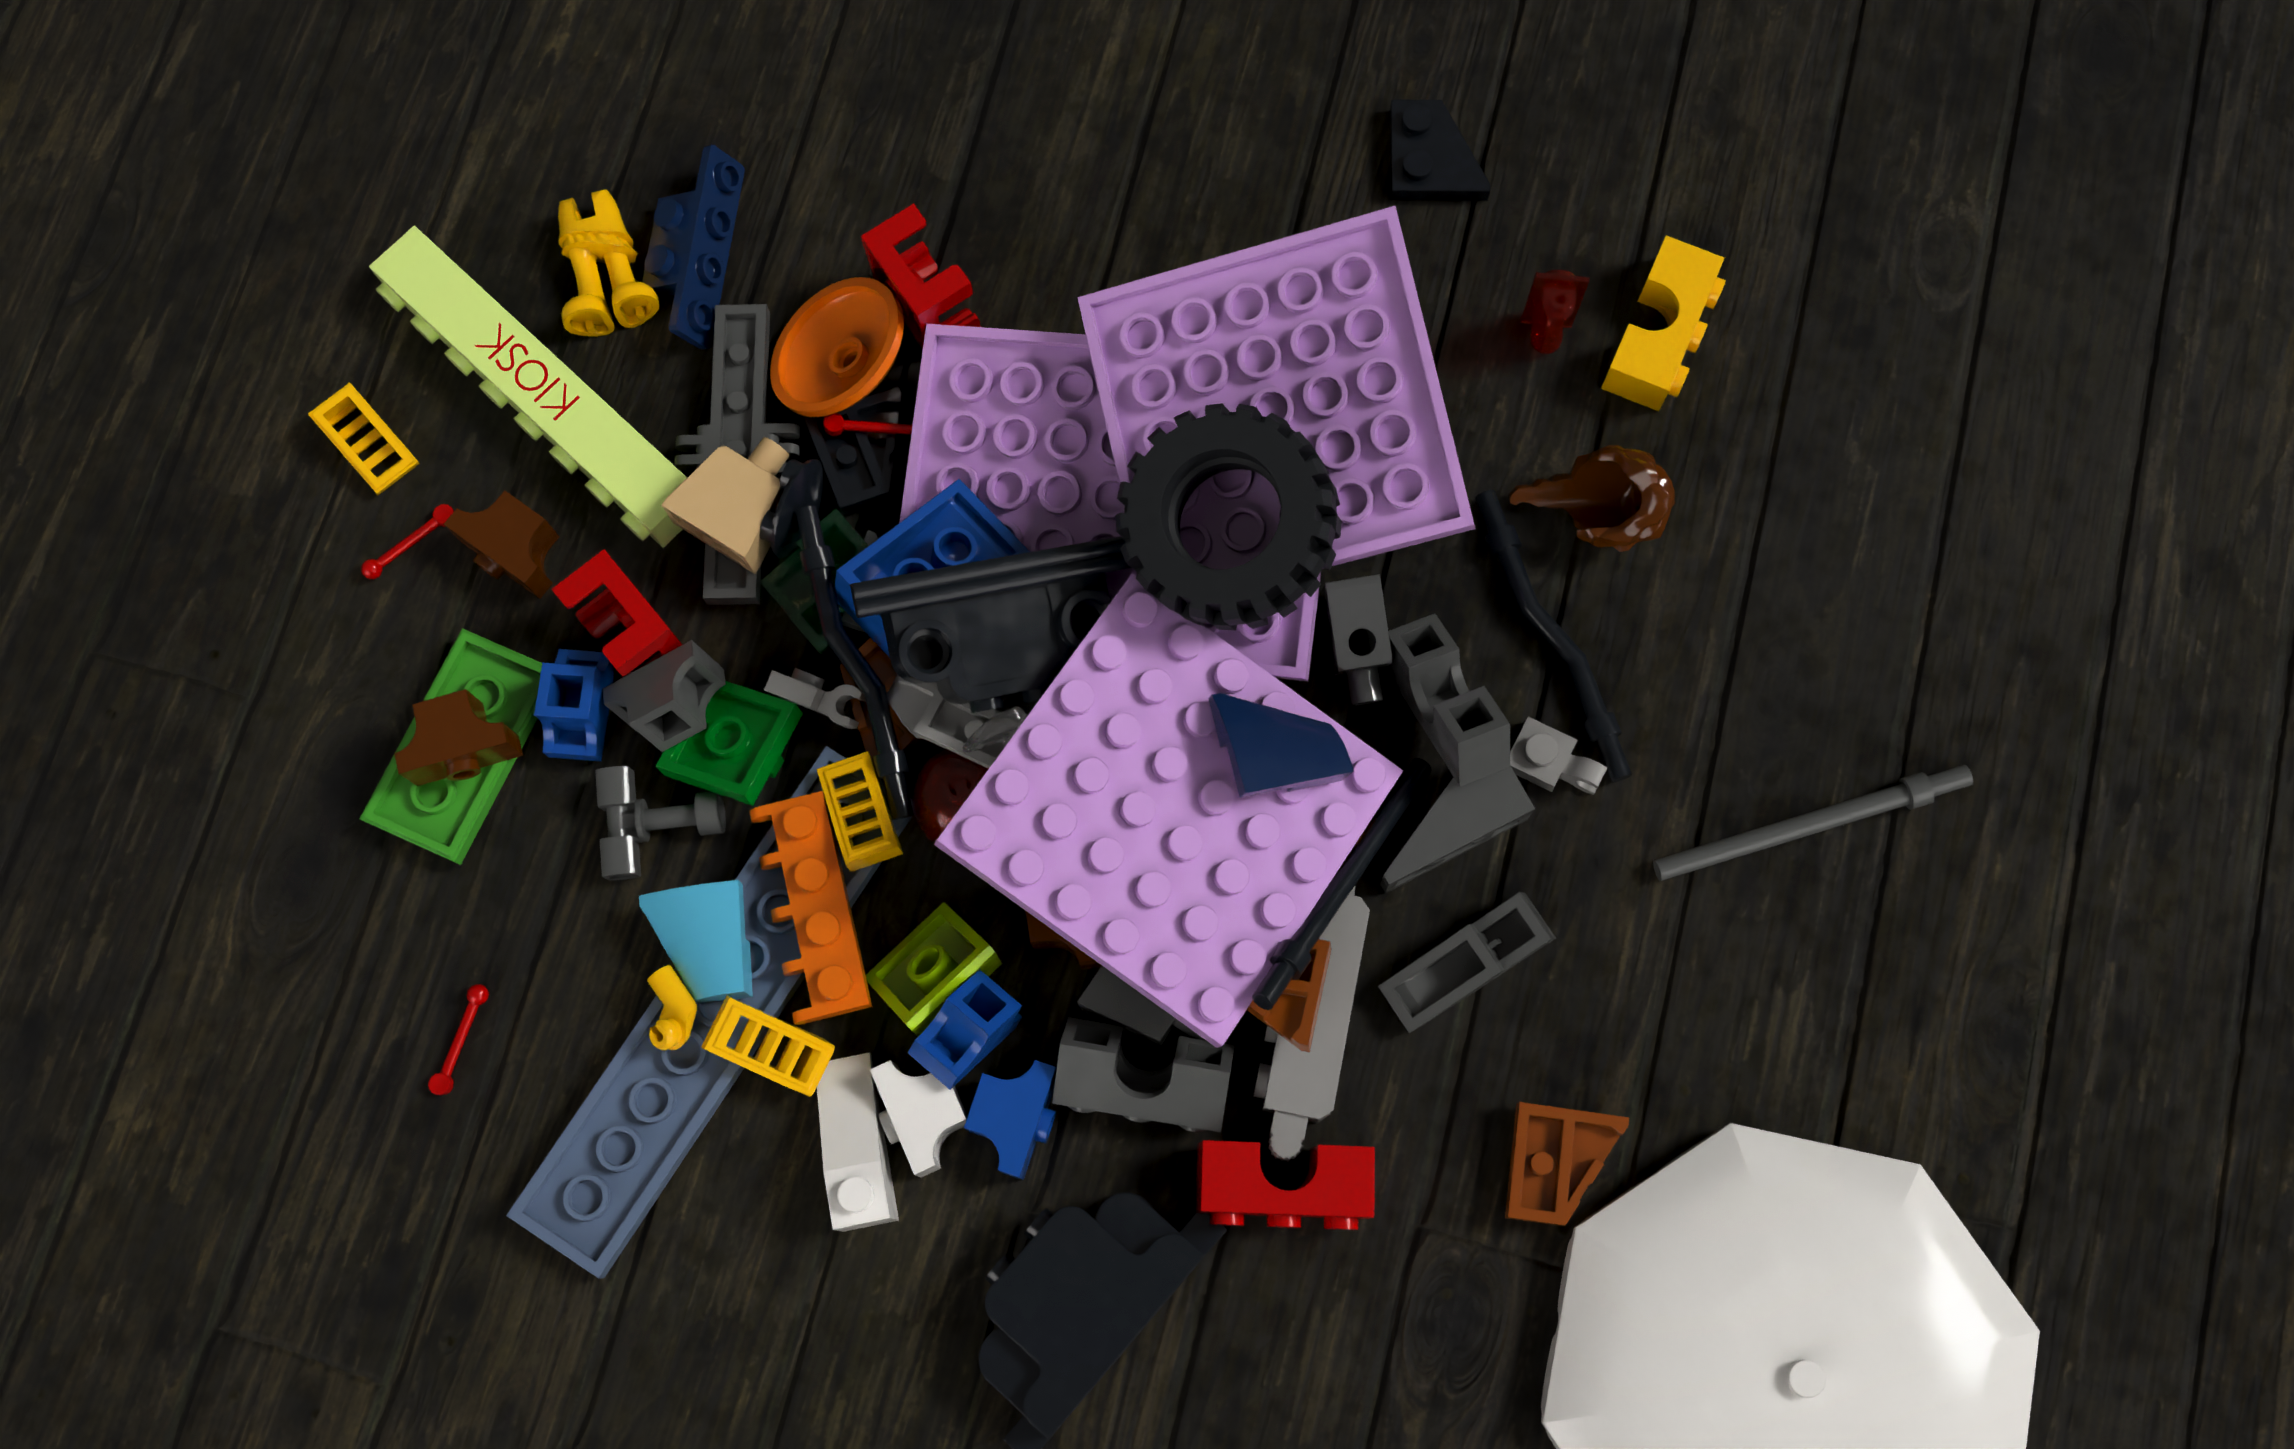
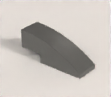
M1519 892L1473 924L1467 925L1378 987L1407 1031L1412 1033L1556 939V937L1526 893Z

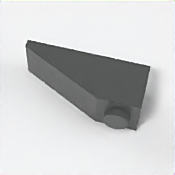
M1512 767L1461 787L1453 777L1384 873L1379 884L1383 893L1386 894L1527 821L1535 807Z

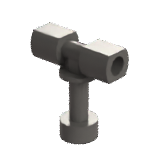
M613 766L595 770L597 804L600 809L607 813L608 837L600 839L602 877L609 881L641 877L639 843L648 842L652 830L697 825L701 836L725 832L726 817L722 795L710 791L699 792L695 795L694 804L648 809L644 799H636L635 772L629 766Z

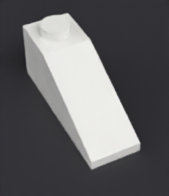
M870 1052L830 1060L817 1086L823 1172L832 1228L842 1232L899 1220L885 1133L878 1116L881 1109L877 1086L870 1072V1069L873 1068Z

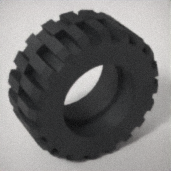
M1223 403L1206 405V416L1196 419L1190 410L1175 416L1174 420L1178 427L1168 434L1158 427L1147 437L1154 446L1145 457L1135 452L1127 465L1135 473L1131 483L1120 482L1117 499L1125 505L1124 513L1115 515L1116 532L1125 539L1126 544L1120 549L1126 563L1136 571L1138 582L1167 608L1201 626L1207 623L1219 630L1236 631L1237 625L1247 624L1250 628L1254 629L1268 625L1267 617L1279 613L1283 618L1298 609L1294 601L1303 593L1311 597L1320 587L1321 583L1317 580L1322 568L1330 570L1336 557L1332 545L1334 539L1340 538L1342 521L1337 515L1336 508L1340 505L1337 490L1329 477L1330 473L1313 446L1300 431L1295 432L1292 430L1286 420L1274 413L1269 414L1267 417L1262 416L1257 407L1239 404L1236 412H1229ZM1235 469L1255 471L1272 484L1280 501L1281 515L1274 537L1258 556L1243 565L1229 569H1212L1198 563L1188 554L1180 538L1181 515L1190 495L1201 483L1218 473Z

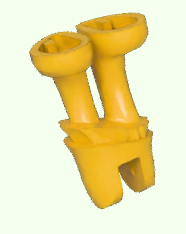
M607 189L591 193L595 216L582 219L573 198L560 201L558 207L559 245L562 248V255L571 260L578 288V296L571 298L565 303L561 317L564 328L569 333L580 336H604L614 332L615 329L612 315L603 293L597 262L606 264L613 291L612 307L614 315L623 327L635 328L642 325L659 310L658 297L653 288L643 282L635 281L630 264L636 261L638 253L632 248L633 239L626 231L619 208Z

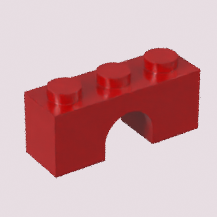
M1202 1140L1198 1143L1196 1213L1210 1214L1209 1225L1244 1226V1215L1267 1216V1227L1301 1228V1217L1324 1218V1229L1358 1230V1219L1374 1218L1375 1147L1313 1146L1310 1148L1309 1172L1305 1181L1297 1189L1287 1191L1276 1188L1263 1175L1260 1165V1142Z

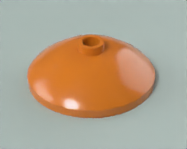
M854 277L833 283L808 299L788 321L773 351L770 379L777 398L796 414L806 417H822L848 409L867 397L888 374L900 349L904 330V315L901 304L895 294L878 280Z

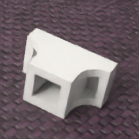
M891 1060L870 1069L886 1107V1110L878 1113V1116L889 1142L894 1144L900 1141L915 1176L922 1178L941 1169L939 1154L943 1142L951 1133L963 1128L968 1117L956 1086L949 1090L931 1073L918 1077L905 1075Z

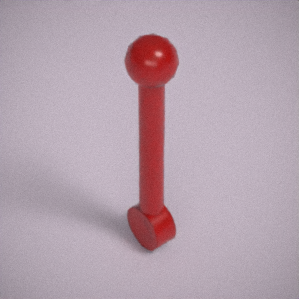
M838 413L827 415L823 421L825 432L831 436H838L844 430L911 435L913 424L844 420Z
M447 504L438 505L433 511L432 519L376 560L368 559L364 561L361 566L363 576L368 579L379 578L383 567L437 527H446L444 523L453 514V508Z
M475 984L468 989L466 997L469 1002L441 1071L431 1076L429 1080V1090L435 1095H447L453 1089L452 1071L479 1005L484 1004L489 998L488 989L482 984Z

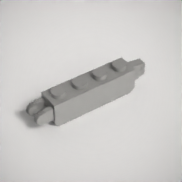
M1355 886L1319 938L1320 940L1330 941L1332 950L1310 1052L1299 1050L1269 1026L1266 1029L1264 1041L1275 1043L1271 1065L1260 1063L1254 1097L1264 1099L1263 1113L1273 1114L1268 1149L1271 1150L1270 1155H1274L1275 1160L1280 1159L1281 1162L1283 1160L1289 1162L1290 1159L1294 1160L1296 1155H1299L1301 1147H1303L1301 1143L1305 1139L1308 1122L1317 1124L1334 1110L1370 912L1363 899L1355 896Z

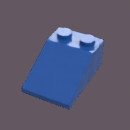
M958 479L836 570L835 591L838 604L890 658L882 617L880 614L862 618L856 617L850 584L1022 554L1030 551Z

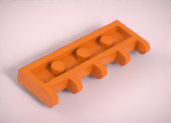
M823 791L749 810L752 823H761L769 820L773 822L779 851L759 857L762 870L782 867L790 904L770 910L773 923L793 920L801 958L781 964L783 975L793 976L805 973L812 1007L793 1012L794 1025H802L872 1007L832 820Z

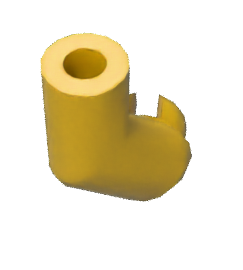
M666 965L655 971L647 979V982L663 1004L659 1020H657L655 1026L650 1027L649 1038L652 1045L657 1049L677 1050L690 1038L697 1012V1004L672 966Z

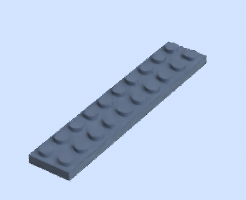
M826 746L791 798L823 791L817 769L847 758ZM861 769L833 779V782L837 789L863 780L865 776ZM879 779L890 812L884 781ZM869 789L840 799L841 807L871 798ZM910 798L913 813H915L919 806L916 801ZM875 809L846 818L848 826L877 817ZM912 816L900 820H892L898 837ZM772 825L735 879L743 884L745 937L750 942L753 997L736 1000L778 1018L804 980L805 973L793 976L783 975L781 964L799 959L801 954L794 921L773 923L770 910L790 904L782 867L762 870L759 857L779 851ZM881 828L852 837L855 846L881 837L883 834ZM834 830L850 907L852 908L882 862L850 872L845 865ZM675 968L674 971L676 972V974L679 976V978H680L681 981L683 982L681 976L679 975L677 969ZM656 995L506 1216L597 1278H605L744 1070V1067L701 1047L724 1000L696 1002L697 1012L688 1041L677 1050H660L652 1045L649 1038L650 1027L655 1026L663 1008L662 1002ZM740 1017L727 1046L735 1048L749 1020L748 1018ZM762 1026L748 1055H754L769 1028Z

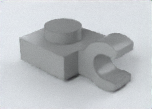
M797 668L794 669L791 677L772 670L764 689L782 699L828 716L836 724L849 729H856L859 722L845 715L844 706L846 702L853 698L866 702L863 692L853 685H841L827 692L822 690L825 682L824 679Z
M1529 716L1510 751V764L1514 773L1551 792L1560 778L1576 788L1594 795L1607 770L1606 766L1597 761L1571 754L1577 739Z

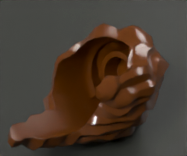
M1608 445L1589 454L1577 456L1569 474H1555L1549 479L1537 478L1531 485H1516L1509 493V500L1513 505L1526 502L1537 507L1563 508L1572 516L1575 527L1579 529L1576 530L1577 538L1598 548L1614 547L1619 552L1629 551L1638 542L1661 537L1670 511L1675 504V490L1672 480L1664 468L1656 464L1653 455L1639 449Z

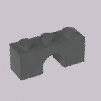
M1432 614L1389 630L1392 664L1388 667L1389 676L1458 785L1461 787L1511 767L1510 723L1485 686L1469 691L1461 671L1459 648L1437 615Z
M1068 1017L1059 1047L1052 1104L1068 1106L1070 1109L1081 1113L1098 1111L1122 1115L1134 1122L1157 1121L1179 1125L1183 1129L1192 1132H1203L1206 1130L1221 1132L1235 1045L1224 1043L1222 1047L1216 1048L1206 1040L1179 1036L1173 1061L1160 1070L1147 1071L1135 1067L1124 1056L1121 1046L1124 1026Z

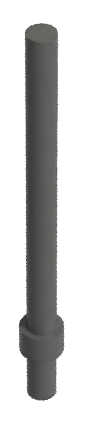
M1961 765L1929 776L1920 772L1899 779L1898 785L1653 860L1654 871L1659 881H1663L1903 806L1910 810L1932 804L1936 796L1973 785V776L1967 765Z

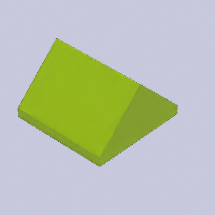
M943 902L866 974V980L909 1029L919 1036L933 1021L945 1000L979 969L989 977L1002 962L993 948Z

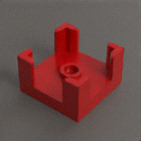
M913 203L861 235V239L874 279L887 286L898 298L903 310L904 324L923 350L926 323L981 327L977 315L972 313L969 308L962 309L942 323L939 321L938 316L973 294L970 280L958 265L950 266L924 283L925 279L935 274L938 270L937 264L930 255L925 243L921 241L900 255L894 248L895 245L927 225L925 218Z
M605 549L551 589L567 609H571L601 585H606L607 589L578 610L575 616L595 639L604 636L620 622L627 628L602 649L603 654L622 676L629 674L658 650L660 653L643 666L682 645Z

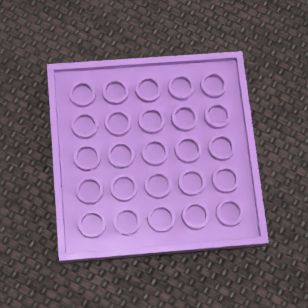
M1396 206L1077 297L1119 485L1120 482H1132L1135 473L1127 465L1135 452L1140 453L1144 457L1154 446L1147 437L1158 427L1168 434L1178 427L1174 417L1188 410L1197 419L1206 416V405L1223 403L1229 412H1236L1237 406L1244 404L1257 407L1261 415L1265 417L1274 413L1286 420L1292 430L1295 432L1300 431L1311 443L1330 473L1329 477L1337 490L1340 505L1336 507L1337 515L1342 521L1340 538L1334 539L1332 549L1336 553L1332 566L1476 529ZM1228 470L1208 478L1193 491L1184 506L1180 520V538L1184 548L1195 561L1212 569L1234 568L1254 559L1267 547L1278 528L1281 505L1277 492L1266 478L1251 470Z
M1131 574L934 845L1210 1044L1219 1048L1224 1045L1253 1001L1252 995L1273 966L1270 962L1271 957L1281 942L1285 939H1291L1304 923L1403 770L1205 626L1193 623L1167 608L1157 598L1147 592L1138 582L1136 576ZM1223 693L1331 724L1340 735L1347 749L1354 772L1339 782L1290 792L1287 789L1240 798L1227 747L1220 748L1208 698L1212 694Z

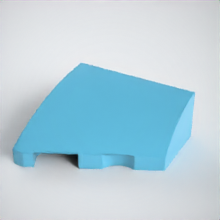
M739 880L685 886L639 896V906L646 915L689 993L697 1003L721 1001L725 999L726 995L734 999L753 997L750 942L745 937L743 884Z

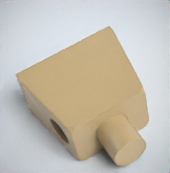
M766 437L762 438L748 459L727 446L718 447L665 499L661 506L674 524L756 574L771 546V542L760 538V526L767 511L777 509L784 490L780 488V479L775 476L789 458V454L779 444Z

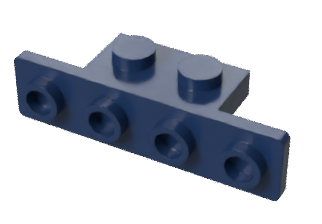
M715 145L703 148L694 191L658 198L642 282L652 287L658 298L675 295L669 321V330L700 350L712 347L715 305H720L745 168L741 163Z

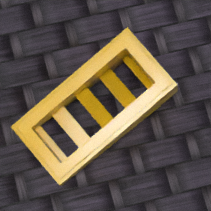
M350 382L308 413L316 425L377 495H380L420 464ZM358 408L362 414L339 432L332 427ZM370 422L374 429L350 447L345 441ZM381 437L387 441L386 445L365 461L358 457L360 453ZM393 452H396L401 459L380 476L376 477L371 472V469Z
M869 751L818 768L817 773L845 865L850 872L902 855L903 851ZM861 769L863 770L865 779L837 789L835 788L833 779ZM869 789L871 798L841 807L840 799ZM875 809L877 817L851 826L847 825L846 818ZM881 828L883 836L854 846L852 837Z
M727 995L701 1046L715 1055L809 1097L814 1094L835 1050V1046L827 1040ZM744 1016L749 1020L735 1048L727 1046L740 1017ZM762 1026H765L769 1029L755 1057H752L748 1054ZM785 1035L790 1039L775 1067L770 1063ZM797 1061H798V1064H797V1066H796V1068H795V1070H794V1072H793V1074H792V1071H793V1069H794V1067H795V1065H796V1063H797Z

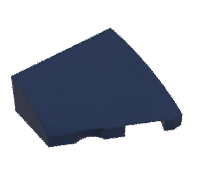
M1223 693L1212 694L1208 698L1220 748L1227 747L1240 798L1287 789L1290 792L1339 782L1354 772L1347 749L1340 735L1331 724Z

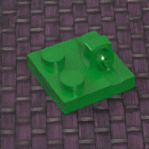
M725 681L726 685L721 687L711 697L705 713L707 728L665 750L656 767L666 777L753 806L769 776L775 778L784 762L781 754L803 713L796 703Z

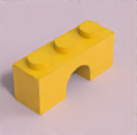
M1667 235L1665 236L1637 302L1658 310L1665 317L1668 327L1658 331H1651L1629 323L1601 389L1656 411L1660 410L1668 394L1676 398L1678 397L1690 369L1681 365L1686 350L1696 353L1708 326L1707 323L1699 321L1704 307L1714 309L1726 280L1717 277L1724 257Z

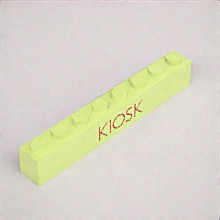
M415 225L369 266L382 283L376 288V291L397 312L404 307L410 310L415 315L410 320L411 324L431 344L441 339L449 347L444 353L445 356L464 375L468 376L474 370L484 380L479 385L480 389L498 407L502 409L509 403L519 413L513 419L532 439L537 441L541 436H544L552 443L554 447L549 453L570 474L577 469L583 472L590 479L584 486L605 507L615 502L625 512L620 518L621 521L640 540L644 541L650 535L664 548L683 530L673 523L661 505L687 477Z

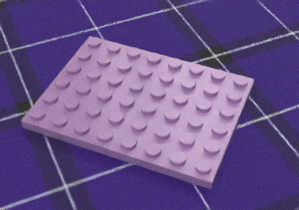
M926 323L900 522L956 480L960 479L1030 552L1121 536L1116 532L1115 515L1124 513V505L1117 499L1120 485L1086 334ZM1133 568L1104 573L1109 597L1113 600L1131 574L1137 576ZM1321 572L1319 573V575H1318V577H1317V580H1318L1319 582H1320V578H1321ZM1319 588L1311 597L1303 593L1294 601L1298 609L1283 618L1279 613L1267 617L1268 625L1252 629L1247 624H1239L1236 631L1219 630L1207 623L1204 626L1275 678L1308 681Z

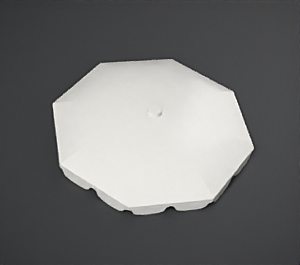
M1729 1123L1681 1153L1644 1181L1631 1187L1592 1213L1573 1229L1563 1267L1557 1308L1558 1324L1550 1346L1541 1401V1423L1556 1449H2026L2040 1331L1920 1164Z

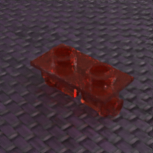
M1566 270L1535 273L1520 323L1532 324L1531 344L1536 351L1550 354L1559 349L1562 343L1563 327H1572L1589 284V277L1575 276L1572 272Z

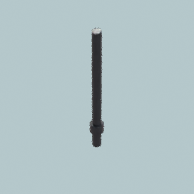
M1420 758L1413 759L1346 857L1304 923L1291 939H1285L1281 942L1270 959L1273 966L1252 995L1253 1001L1259 1007L1271 1010L1290 981L1298 980L1312 960L1310 951L1431 773L1432 768L1428 762Z

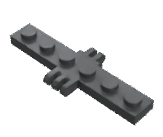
M767 304L715 305L710 425L698 426L696 435H679L676 437V450L680 452H696V454L675 456L674 466L678 470L694 472L721 446H727L748 459L763 437L773 440L785 449L789 454L787 460L799 458V445L779 443V441H795L800 439V426L792 423L766 424L770 311ZM788 462L784 463L775 477L781 478L783 469ZM705 543L703 599L706 604H760L761 566L756 574Z

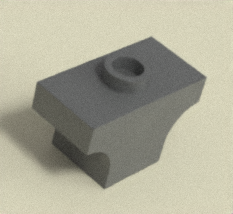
M690 640L603 688L604 705L663 752L707 728L706 708L711 697L721 687L726 685L724 669L693 640Z

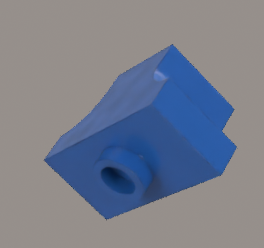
M558 649L555 663H542L534 716L542 724L543 753L547 757L602 761L609 708L604 705L603 688L613 683L615 667L603 652Z
M979 969L945 1000L933 1021L914 1040L908 1054L951 1090L1015 1030L1022 1018L1018 1013L1022 1005Z
M1034 1060L1033 1065L1024 1075L1010 1080L999 1079L982 1073L964 1129L986 1137L994 1143L999 1154L998 1171L1024 1180L1036 1142L1046 1144L1056 1115V1111L1048 1109L1054 1091L1057 1067Z

